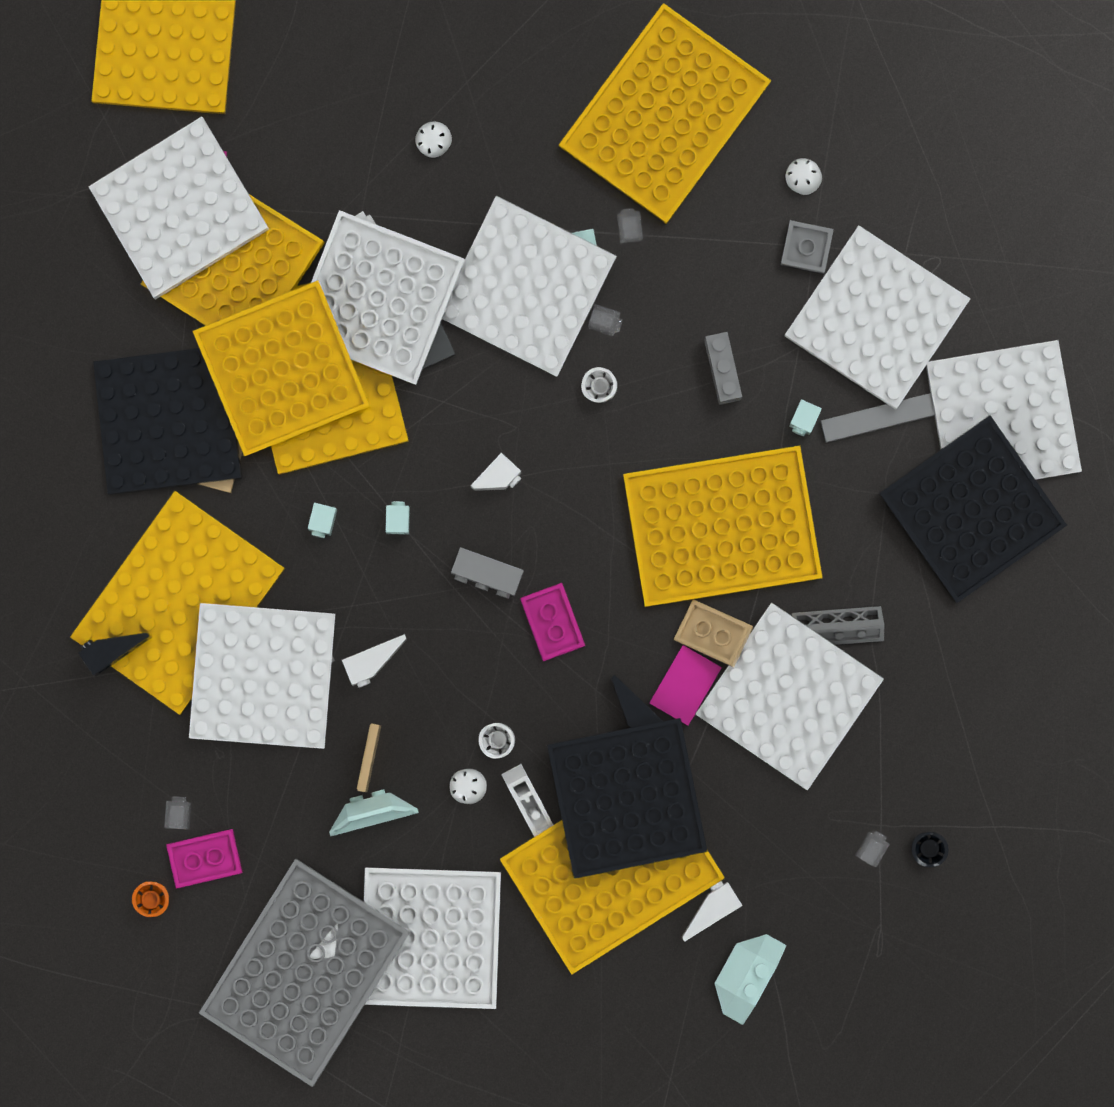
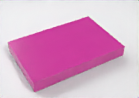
M562 583L520 598L543 662L585 646Z
M682 645L649 704L675 719L681 718V722L689 726L722 667Z
M233 829L166 844L176 889L243 873Z

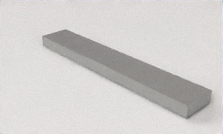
M929 393L902 400L896 410L885 404L821 420L820 423L825 442L828 443L935 416L932 394Z

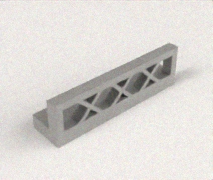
M881 606L792 613V617L797 620L809 621L810 623L806 625L834 645L884 641V620ZM867 615H877L878 619L869 620L865 617ZM850 616L854 618L853 621L843 620V618ZM824 618L833 620L830 623L821 622Z

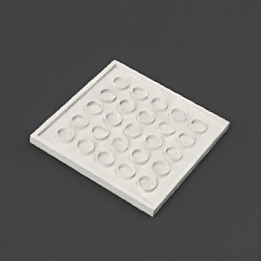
M203 117L198 118L88 186L155 300L269 230V227Z
M496 196L464 261L442 319L557 377L617 256Z
M339 210L311 283L319 280L351 360L417 385L465 259Z
M858 226L786 332L785 337L896 410L970 301V298L861 226Z
M1058 340L941 359L927 363L926 369L935 410L940 449L988 415H991L1035 480L1082 472Z
M771 602L750 633L735 666L731 667L728 665L696 712V715L808 790L884 678Z
M200 603L189 738L324 749L335 614Z
M365 868L364 902L410 931L365 1005L496 1009L501 872Z

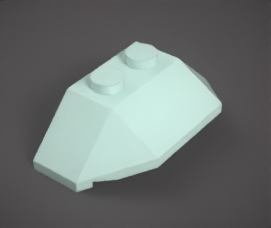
M383 789L372 792V797L363 799V795L350 798V803L345 804L329 833L330 836L417 814L419 811L418 808L390 792L385 793Z
M767 934L736 943L715 981L716 991L724 1015L742 1025L745 1023L778 966L786 948L785 944Z

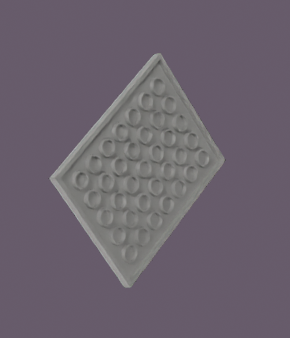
M295 859L199 1014L311 1087H314L410 931L303 862ZM333 929L335 932L334 938L330 941L325 940L326 935ZM336 940L335 955L331 958H324L325 949L319 944L321 941L331 943ZM316 947L322 949L323 955L320 959H312L310 957V954Z

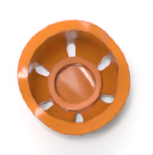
M144 882L133 892V907L139 914L145 917L159 916L168 907L169 895L166 888L160 883Z

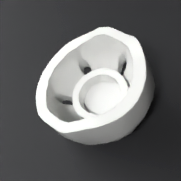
M436 121L428 122L418 130L415 142L422 154L435 158L443 155L449 149L452 135L448 127L443 123Z
M800 158L794 160L787 168L786 182L793 191L802 195H808L819 188L822 182V174L815 162Z
M596 367L590 369L584 375L581 388L586 398L593 402L603 403L615 396L618 383L611 371Z
M492 723L481 730L479 745L486 756L502 758L512 751L515 745V735L507 725Z
M459 770L451 777L450 793L460 803H477L484 797L487 783L484 776L477 770Z

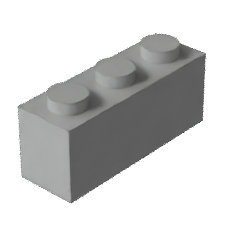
M728 332L706 336L704 341L719 405L741 400L742 393Z
M460 547L451 574L455 575L454 579L466 584L468 580L475 582V587L488 591L489 588L497 590L496 595L509 599L510 595L515 597L524 570Z

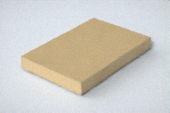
M693 599L674 640L734 667L753 626Z
M370 724L357 791L368 792L381 730L380 725Z

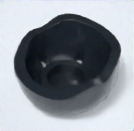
M936 832L919 834L912 843L913 857L918 864L924 867L939 866L948 856L949 848L947 841Z

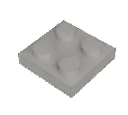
M790 220L781 265L824 274L834 229Z

